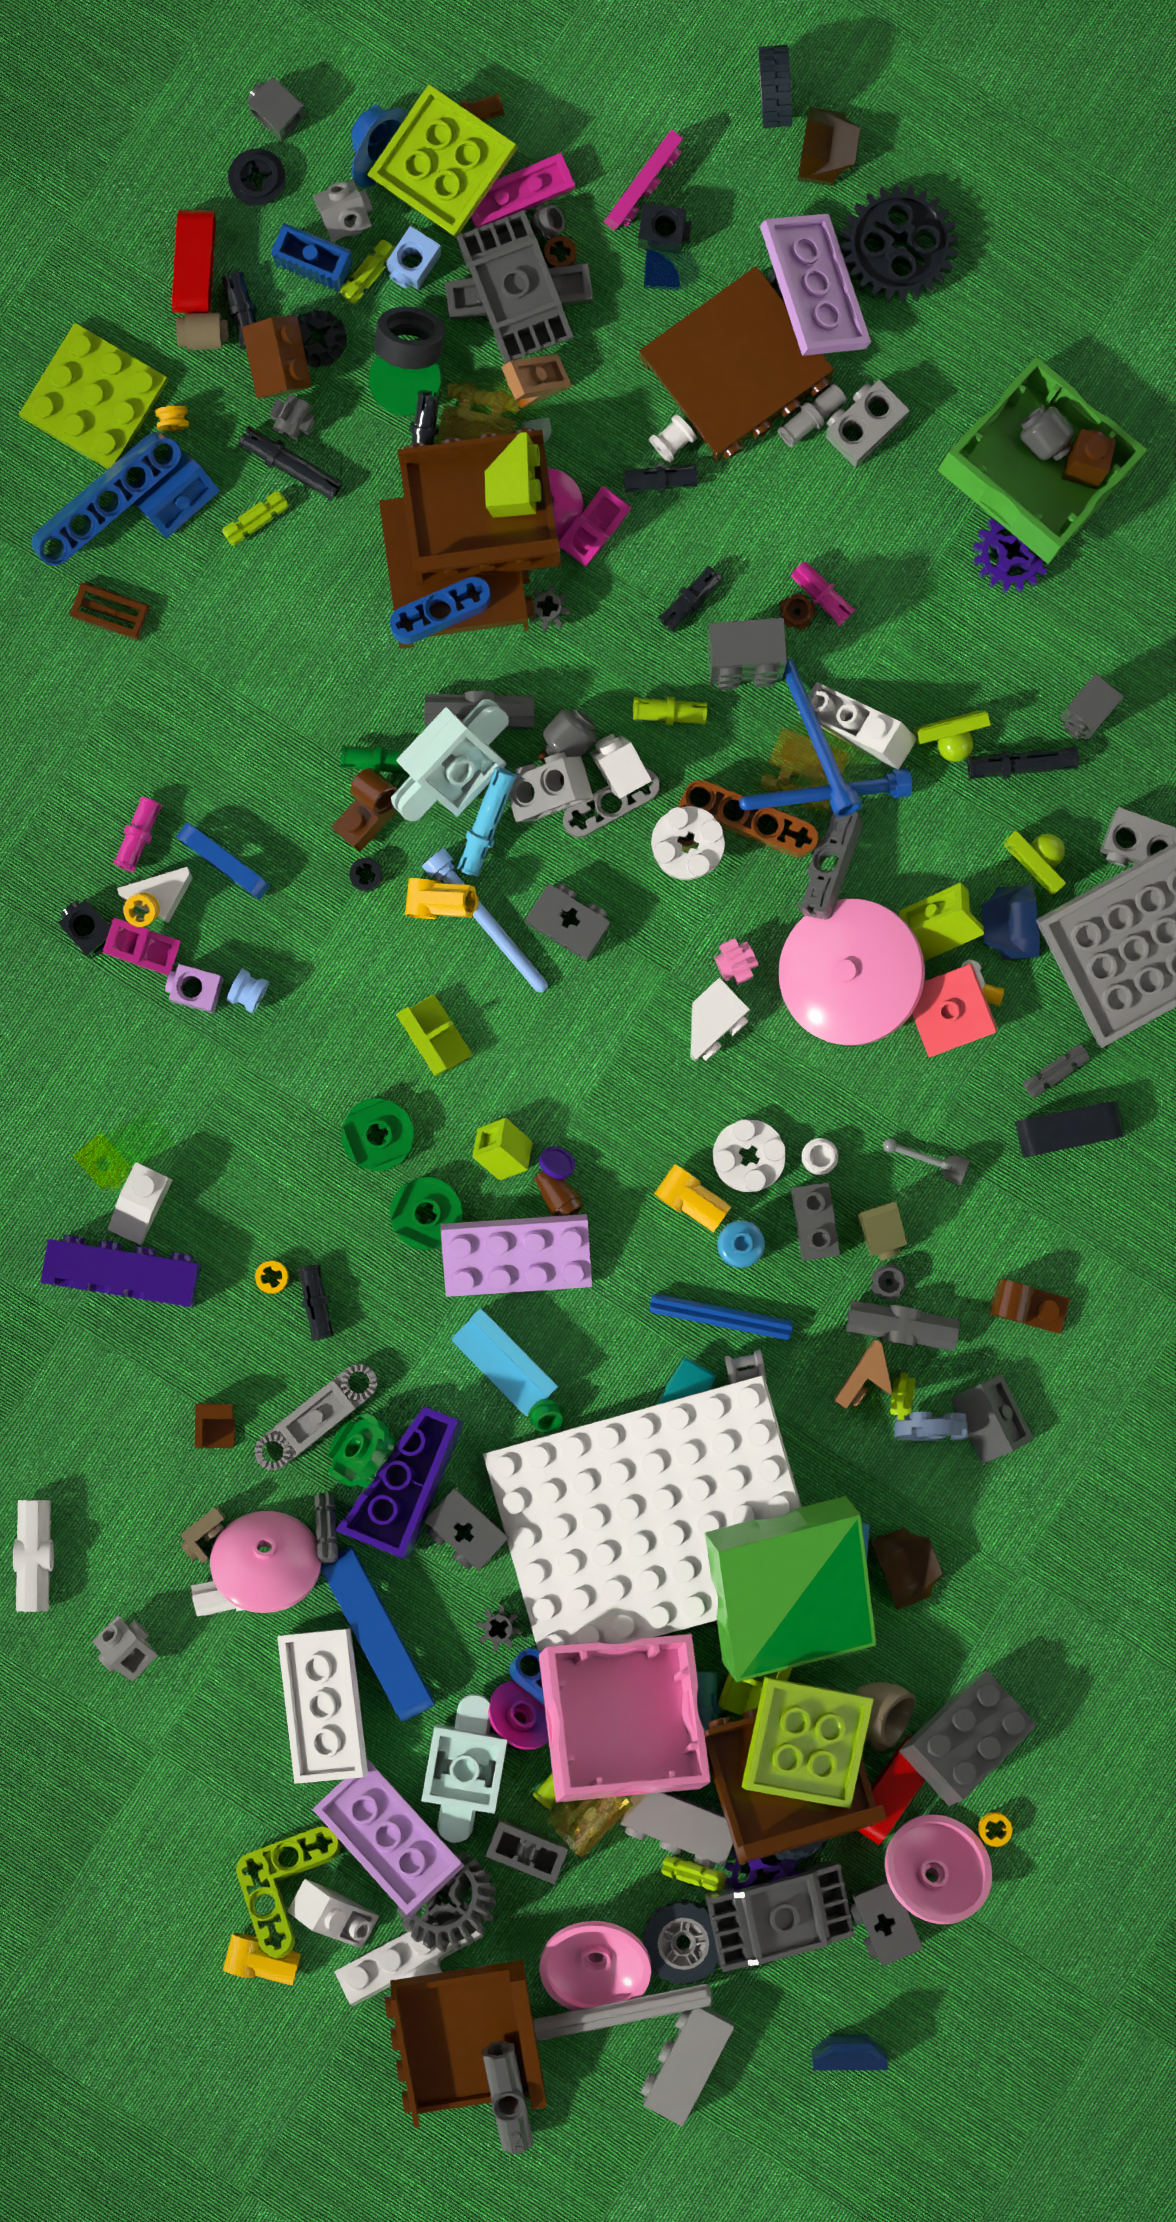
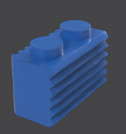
M285 223L282 225L271 250L276 268L281 266L282 270L288 269L289 273L295 272L296 276L301 274L302 278L308 277L309 281L314 280L316 284L321 282L322 287L327 285L329 290L334 288L335 292L340 291L353 262L351 250Z

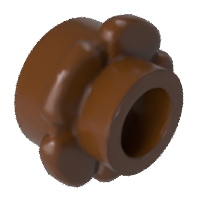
M794 594L792 597L785 598L782 601L780 612H782L781 618H784V625L789 628L796 627L798 630L810 625L811 618L815 616V606L808 600L807 596ZM799 609L801 613L799 615H795L794 610Z

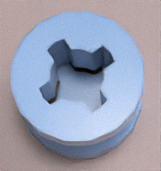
M242 968L234 980L226 1000L232 1004L240 1003L244 1005L246 1011L253 1014L265 995L269 981L263 978L257 980L251 977L249 971Z

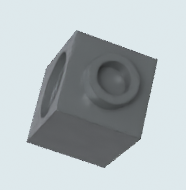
M273 77L265 84L263 82L258 83L248 96L250 100L247 104L250 114L281 142L306 117L304 105Z

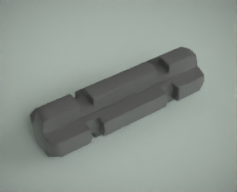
M1077 1044L1067 1051L1066 1056L1061 1055L1041 1069L1039 1075L1036 1076L1034 1074L1024 1081L1023 1086L1032 1098H1036L1046 1091L1045 1087L1053 1086L1073 1072L1075 1066L1080 1067L1090 1059L1088 1052L1081 1044Z
M318 1493L315 1496L317 1556L321 1563H333L338 1560L337 1531H335L337 1528L335 1499L333 1493Z

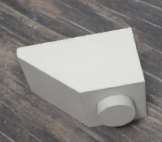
M135 1162L119 1195L108 1230L142 1245L173 1179Z

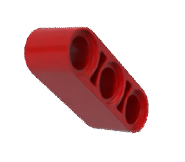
M178 209L172 285L173 313H210L216 236L215 211Z
M909 1735L897 1748L871 1786L876 1806L883 1805L887 1819L877 1825L858 1830L877 1845L886 1838L925 1781L899 1752L912 1738Z

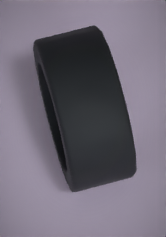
M403 306L391 308L382 313L377 320L375 351L387 363L403 369L428 368L436 364L442 356L445 325L436 315L417 307ZM410 335L421 338L423 340H406L403 338H399L397 336Z

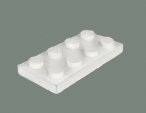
M351 1628L278 1636L294 1784L368 1776Z

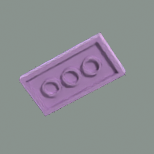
M829 213L765 219L760 228L802 356L866 349L871 340Z
M587 1214L441 1224L446 1297L592 1287Z
M366 1758L368 1776L344 1779L312 1810L404 1913L411 1918L464 1865Z

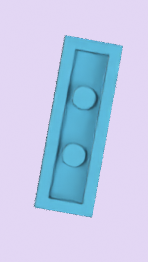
M482 1308L452 1337V1342L525 1416H529V1410L537 1401L546 1399L558 1388L544 1371Z

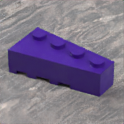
M63 1235L62 1241L47 1240L40 1283L194 1308L201 1264L192 1263L193 1255L172 1252L171 1259L156 1257V1249L135 1246L134 1253L120 1251L121 1244L99 1240V1246L94 1247L84 1245L85 1238Z
M423 1407L396 1445L397 1447L390 1457L379 1468L373 1482L362 1492L354 1503V1507L346 1518L341 1521L335 1531L400 1558H410L465 1421L433 1408Z

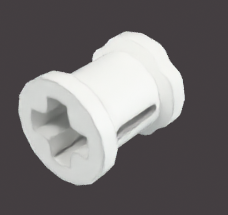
M677 414L672 417V423L657 436L652 435L649 438L655 450L669 463L674 460V454L684 445L697 440V436L690 426Z

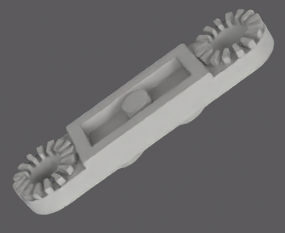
M355 1364L344 1370L258 1440L254 1449L257 1462L268 1470H278L286 1466L375 1393L378 1385L375 1372L369 1366L363 1364ZM355 1372H363L369 1378V1388L363 1393H355L349 1387V1378ZM269 1441H276L283 1447V1457L278 1462H269L263 1456V1448Z

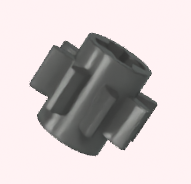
M288 395L285 403L277 399L269 414L271 415L270 418L275 420L272 428L293 440H297L300 433L309 436L316 422L314 420L315 417L310 415L313 407L306 401L293 395Z
M550 586L548 592L543 594L535 589L536 600L533 603L535 618H529L530 625L538 621L542 624L543 633H546L548 626L554 624L559 630L562 629L561 616L567 617L571 614L569 609L562 608L561 606L566 602L567 595L556 596L553 586ZM546 602H552L553 609L557 610L551 611L550 617L543 616V610L540 609L546 606Z
M501 1605L499 1613L495 1614L486 1608L484 1611L488 1617L487 1622L480 1621L476 1623L477 1627L485 1628V1634L479 1641L482 1643L489 1639L494 1642L493 1651H497L499 1643L504 1641L507 1646L513 1647V1642L509 1638L511 1633L521 1634L522 1631L520 1628L513 1627L512 1623L516 1620L518 1614L514 1613L510 1617L504 1614V1605ZM495 1618L498 1622L505 1620L508 1623L505 1628L507 1635L504 1637L499 1633L492 1635L490 1633L493 1626L491 1620Z

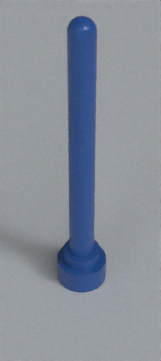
M787 658L783 675L831 786L832 792L830 796L832 799L830 800V805L836 817L851 815L862 807L860 798L856 790H852L851 786H846L795 663L792 659Z
M907 768L893 769L890 771V774H885L884 778L845 783L846 786H851L852 790H856L858 796L886 793L887 796L893 795L896 799L910 797L912 794V780ZM830 785L748 795L742 797L739 804L743 810H755L831 800L830 794L832 789Z

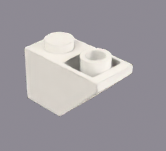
M611 734L595 743L597 749L590 752V755L618 798H622L652 781L629 740L621 735L615 738L614 734Z
M720 977L692 1003L690 1057L695 1062L701 1056L707 1061L722 1047L718 1042L719 1039L727 1032L734 1036L748 1023L744 1016L750 1009Z
M304 1879L287 1911L312 1931L360 1949L363 1948L379 1918L376 1913L338 1892L307 1879Z

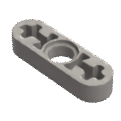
M646 769L653 782L649 787L650 794L644 795L642 791L631 795V799L635 801L631 805H628L627 796L620 798L622 801L621 809L613 814L606 813L600 804L601 799L605 795L613 793L610 786L608 785L593 793V799L572 806L565 811L563 825L566 832L575 838L587 837L653 801L659 792L658 777L654 772ZM594 802L596 812L604 820L597 823L596 817L593 816L586 820L587 828L581 830L578 826L572 828L569 824L573 821L572 814L574 812H578L581 816L591 812L588 804Z

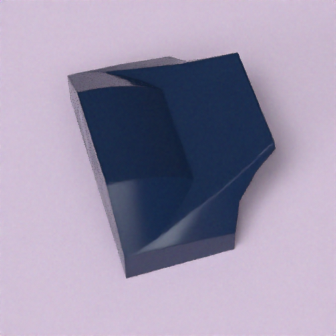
M1033 884L997 887L994 895L981 904L985 943L999 951L1002 961L1038 958L1040 956L1039 926L1036 922L1038 915Z
M830 2034L811 2049L813 2070H888V2058L885 2048L867 2034Z

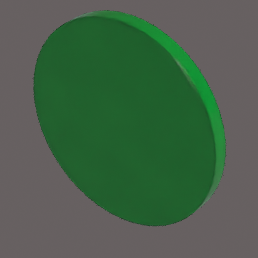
M378 355L372 363L369 372L371 394L382 409L393 415H415L418 391H432V396H434L435 392L439 393L441 374L438 364L436 363L422 369H403L387 363Z

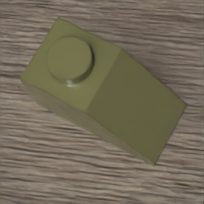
M896 1201L856 1215L870 1257L878 1254L880 1261L901 1254L899 1247L907 1245Z

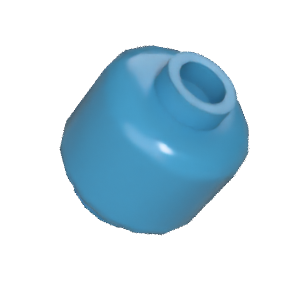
M744 1220L733 1221L725 1226L719 1234L717 1241L718 1253L729 1266L736 1268L750 1267L758 1262L763 1255L765 1248L764 1235L752 1222Z

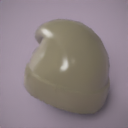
M881 1681L864 1684L853 1694L869 1696L874 1699L865 1740L870 1741L875 1751L882 1753L889 1747H893L902 1737L912 1717L916 1698L912 1692L896 1684Z

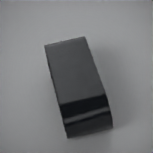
M1118 1100L1015 1122L1022 1158L1126 1136Z

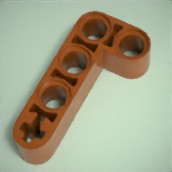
M698 780L690 783L685 789L678 806H694L690 802L689 796L694 791L702 790L709 795L710 802L705 807H701V809L712 814L723 829L796 858L809 856L817 845L818 834L813 825L771 807L743 810L744 815L740 820H728L724 816L723 809L729 804L740 806V799L744 796L707 781ZM765 817L772 818L777 824L776 832L771 835L762 834L757 828V822ZM784 823L790 825L787 833L798 836L800 831L807 834L806 840L811 842V844L804 843L802 848H798L795 846L796 840L787 835L784 842L778 841L782 835ZM678 838L677 840L682 845V850L684 851L695 848L699 844L694 839L682 841Z

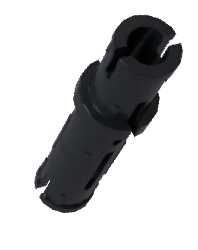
M249 425L245 430L247 433H243L239 440V447H243L263 459L267 467L273 468L274 466L325 496L329 501H333L336 496L334 494L339 492L343 484L342 480H338L285 448L284 442L280 440L275 442L253 429L252 426Z
M1076 746L1009 753L1008 750H1001L999 754L967 757L969 780L1001 776L1002 779H1010L1011 775L1055 770H1075L1079 766Z

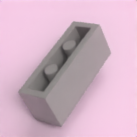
M669 1792L630 1795L620 1820V1825L626 1827V1834L643 1841L646 1840L647 1836L660 1840L659 1847L678 1855L681 1849L695 1854L693 1859L695 1862L710 1868H714L716 1863L722 1866L725 1865L733 1844L724 1814Z
M708 2007L680 2012L674 2025L679 2030L673 2042L668 2039L665 2041L657 2057L662 2063L656 2075L650 2072L640 2090V2093L645 2095L643 2106L682 2127L734 2029V2022L731 2019Z

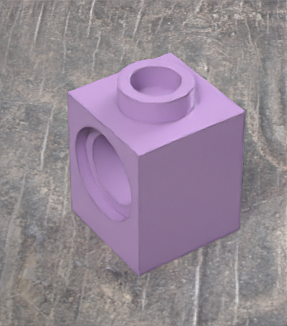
M178 964L177 971H170L165 992L170 993L169 1000L173 1003L214 1014L224 979L220 975ZM190 979H199L202 982L201 993L193 998L186 997L183 991L185 983Z

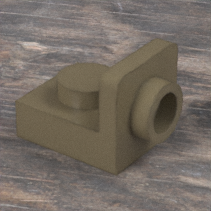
M219 1506L213 1508L180 1534L184 1539V1542L180 1545L192 1561L199 1558L202 1563H205L210 1559V1554L199 1542V1539L203 1537L208 1542L224 1529L220 1522L226 1518V1515Z

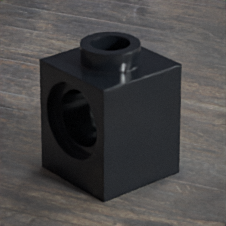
M643 203L638 248L681 254L682 243H689L692 226V221H685L686 209ZM666 222L672 224L675 231L669 236H663L655 228L659 224Z
M86 899L81 903L76 900L62 911L61 916L63 919L58 924L89 959H92L104 948L110 926ZM86 917L92 918L95 923L93 932L87 936H80L77 933L78 922Z

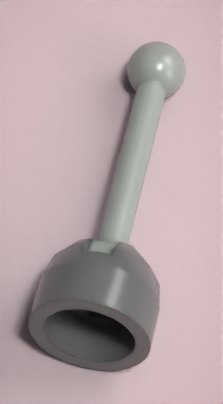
M892 1138L886 1139L883 1143V1149L888 1153L896 1151L941 1167L942 1175L947 1181L962 1186L971 1161L970 1158L961 1155H951L943 1161L898 1145Z

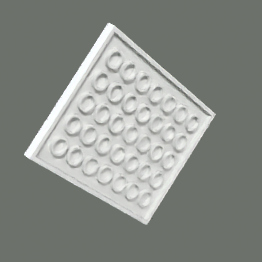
M764 1375L483 1454L505 1534L509 1537L507 1542L536 1646L540 1652L548 1646L594 1642L606 1644L629 1643L641 1638H652L717 1620L718 1599L710 1574L705 1532L754 1519L761 1520L779 1517L802 1507Z

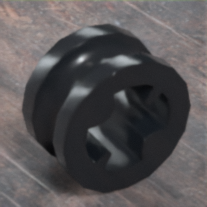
M371 858L358 859L352 864L349 872L350 880L354 887L363 892L374 891L382 882L383 874L381 867ZM364 865L371 866L372 873L376 875L375 880L372 883L368 880L369 884L367 885L361 884L360 876L356 875L360 867L364 870Z

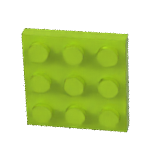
M428 84L367 175L457 238V235L460 234L518 149V146Z
M74 323L18 415L23 420L109 469L124 455L169 380L163 374Z
M765 1677L741 1787L745 1790L851 1809L874 1699L869 1696Z

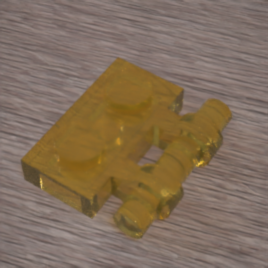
M450 383L447 397L460 400L459 408L444 405L436 439L437 443L441 444L442 441L450 438L462 440L477 439L480 435L486 433L498 435L513 434L515 420L502 418L504 410L518 412L521 399L515 400L514 397L508 396L507 392L496 389L494 393L475 389L476 385L464 383V386ZM472 403L492 407L491 414L470 411Z
M782 727L769 760L770 764L782 769L778 778L764 773L759 786L773 792L803 789V787L788 782L792 772L811 779L812 782L809 788L822 786V784L830 785L811 739ZM830 746L842 775L850 754ZM830 800L803 803L802 807L810 810L814 807L827 812Z
M626 1796L557 1802L554 1805L556 1809L546 1820L556 1829L555 1831L567 1845L582 1858L631 1808L633 1803Z

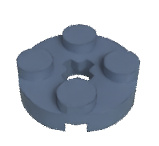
M912 1412L910 1416H906L905 1420H898V1416H896V1422L894 1423V1438L901 1437V1440L939 1441V1439L946 1438V1435H950V1440L968 1438V1422H966V1414L947 1413L944 1414V1417H932L931 1412Z

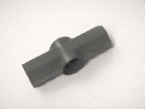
M467 691L463 695L425 694L424 725L427 727L445 707L463 721L481 700L490 699L496 702L507 714L509 723L505 728L534 729V696H498L496 693L489 691Z
M851 1301L846 1331L884 1338V1341L910 1346L920 1344L932 1348L955 1350L960 1320L922 1313V1310L897 1305L886 1307L874 1303Z
M504 2040L491 2042L488 2047L482 2049V2055L491 2093L492 2111L496 2117L502 2150L508 2151L512 2155L523 2153L534 2145L525 2101L524 2084L519 2072L514 2043H507ZM506 2096H513V2097L510 2098V2099H504V2098H503V2097H506Z

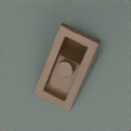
M558 353L511 360L501 367L508 387L520 407H527L567 390L572 386Z
M877 1340L872 1341L833 1399L834 1402L845 1409L848 1408L850 1403L857 1406L868 1390L863 1385L866 1380L887 1394L892 1395L883 1346Z

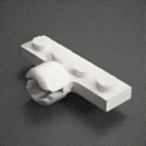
M464 1902V1908L468 1910L469 1906ZM457 1919L447 1920L442 1926L457 1921ZM477 1931L471 1934L474 1941L483 1937ZM407 1932L334 1972L349 2004L355 2006L391 1986L390 1980L441 1973L440 1962L443 1958L458 1950H455L451 1943H449L446 1952L440 1951L437 1945L432 1949H428L423 1945V1940L416 1942L411 1937L412 1932ZM465 1939L461 1940L460 1949L469 1945Z

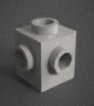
M353 180L335 183L328 190L313 195L322 223L331 242L343 237L356 236L363 229L372 226L367 214L373 211L365 190L359 192Z
M119 1615L92 1641L101 1652L98 1656L99 1661L112 1673L117 1670L132 1682L158 1656L146 1640L150 1636L149 1633L137 1621L133 1620L129 1624Z

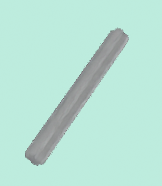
M708 1984L538 2018L534 2020L536 2038L542 2041L712 2005V1992Z

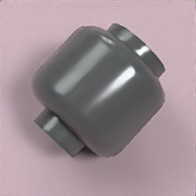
M1042 405L1021 422L1023 427L1020 433L1021 440L1038 460L1043 461L1053 457L1055 461H1058L1072 449L1073 446L1069 442L1074 436V428L1056 407L1045 409Z
M575 708L573 711L563 709L543 732L544 739L548 743L545 750L550 756L565 752L567 757L581 756L582 758L597 740V735L594 731L597 726L592 719L578 708Z

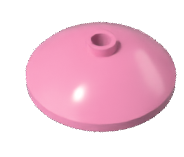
M259 1511L246 1514L227 1525L213 1544L210 1556L213 1581L223 1597L241 1609L257 1613H271L290 1608L303 1600L318 1580L321 1569V1562L317 1556L318 1542L314 1534L304 1523L288 1514L275 1511ZM261 1547L271 1548V1550L266 1553L259 1551Z
M923 1815L905 1823L890 1840L885 1856L887 1880L897 1900L913 1915L931 1923L953 1924L972 1916L986 1901L992 1885L991 1861L981 1840L963 1823L947 1816ZM926 1872L932 1874L934 1882L926 1878Z
M601 1921L580 1922L560 1930L547 1942L540 1958V1977L544 1988L556 2002L569 2010L576 2011L642 1997L650 1982L651 1961L643 1943L625 1928Z

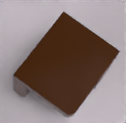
M195 1404V1448H233L235 1446L236 1404Z

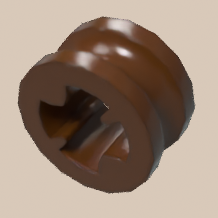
M559 235L547 242L544 249V258L549 268L575 264L577 251L573 241L566 236ZM556 246H564V251L570 252L571 255L570 257L565 255V261L557 262V257L550 255V252H556Z

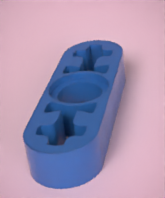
M469 577L398 608L390 618L393 637L400 643L411 644L484 612L489 607L491 601L489 586L481 578ZM474 589L476 593H480V601L474 603L471 598H468V590ZM455 595L458 597V602L461 601L462 610L457 611L456 602L453 598ZM435 603H447L451 607L450 614L443 619L433 617L430 614V609ZM424 610L425 619L428 623L426 626L423 625V620L420 619L419 611ZM407 618L410 623L414 622L412 624V631L407 632L405 628H400L402 619Z
M188 822L177 834L176 838L258 900L263 897L271 886Z

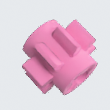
M733 938L719 945L721 954L715 956L714 960L725 982L734 978L737 985L753 978L751 969L759 965L747 941L738 945L736 939Z

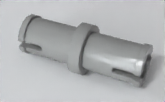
M835 384L830 385L813 402L803 404L800 407L801 412L778 429L780 437L788 446L793 448L811 430L821 428L825 424L824 420L842 404L847 402L846 396Z

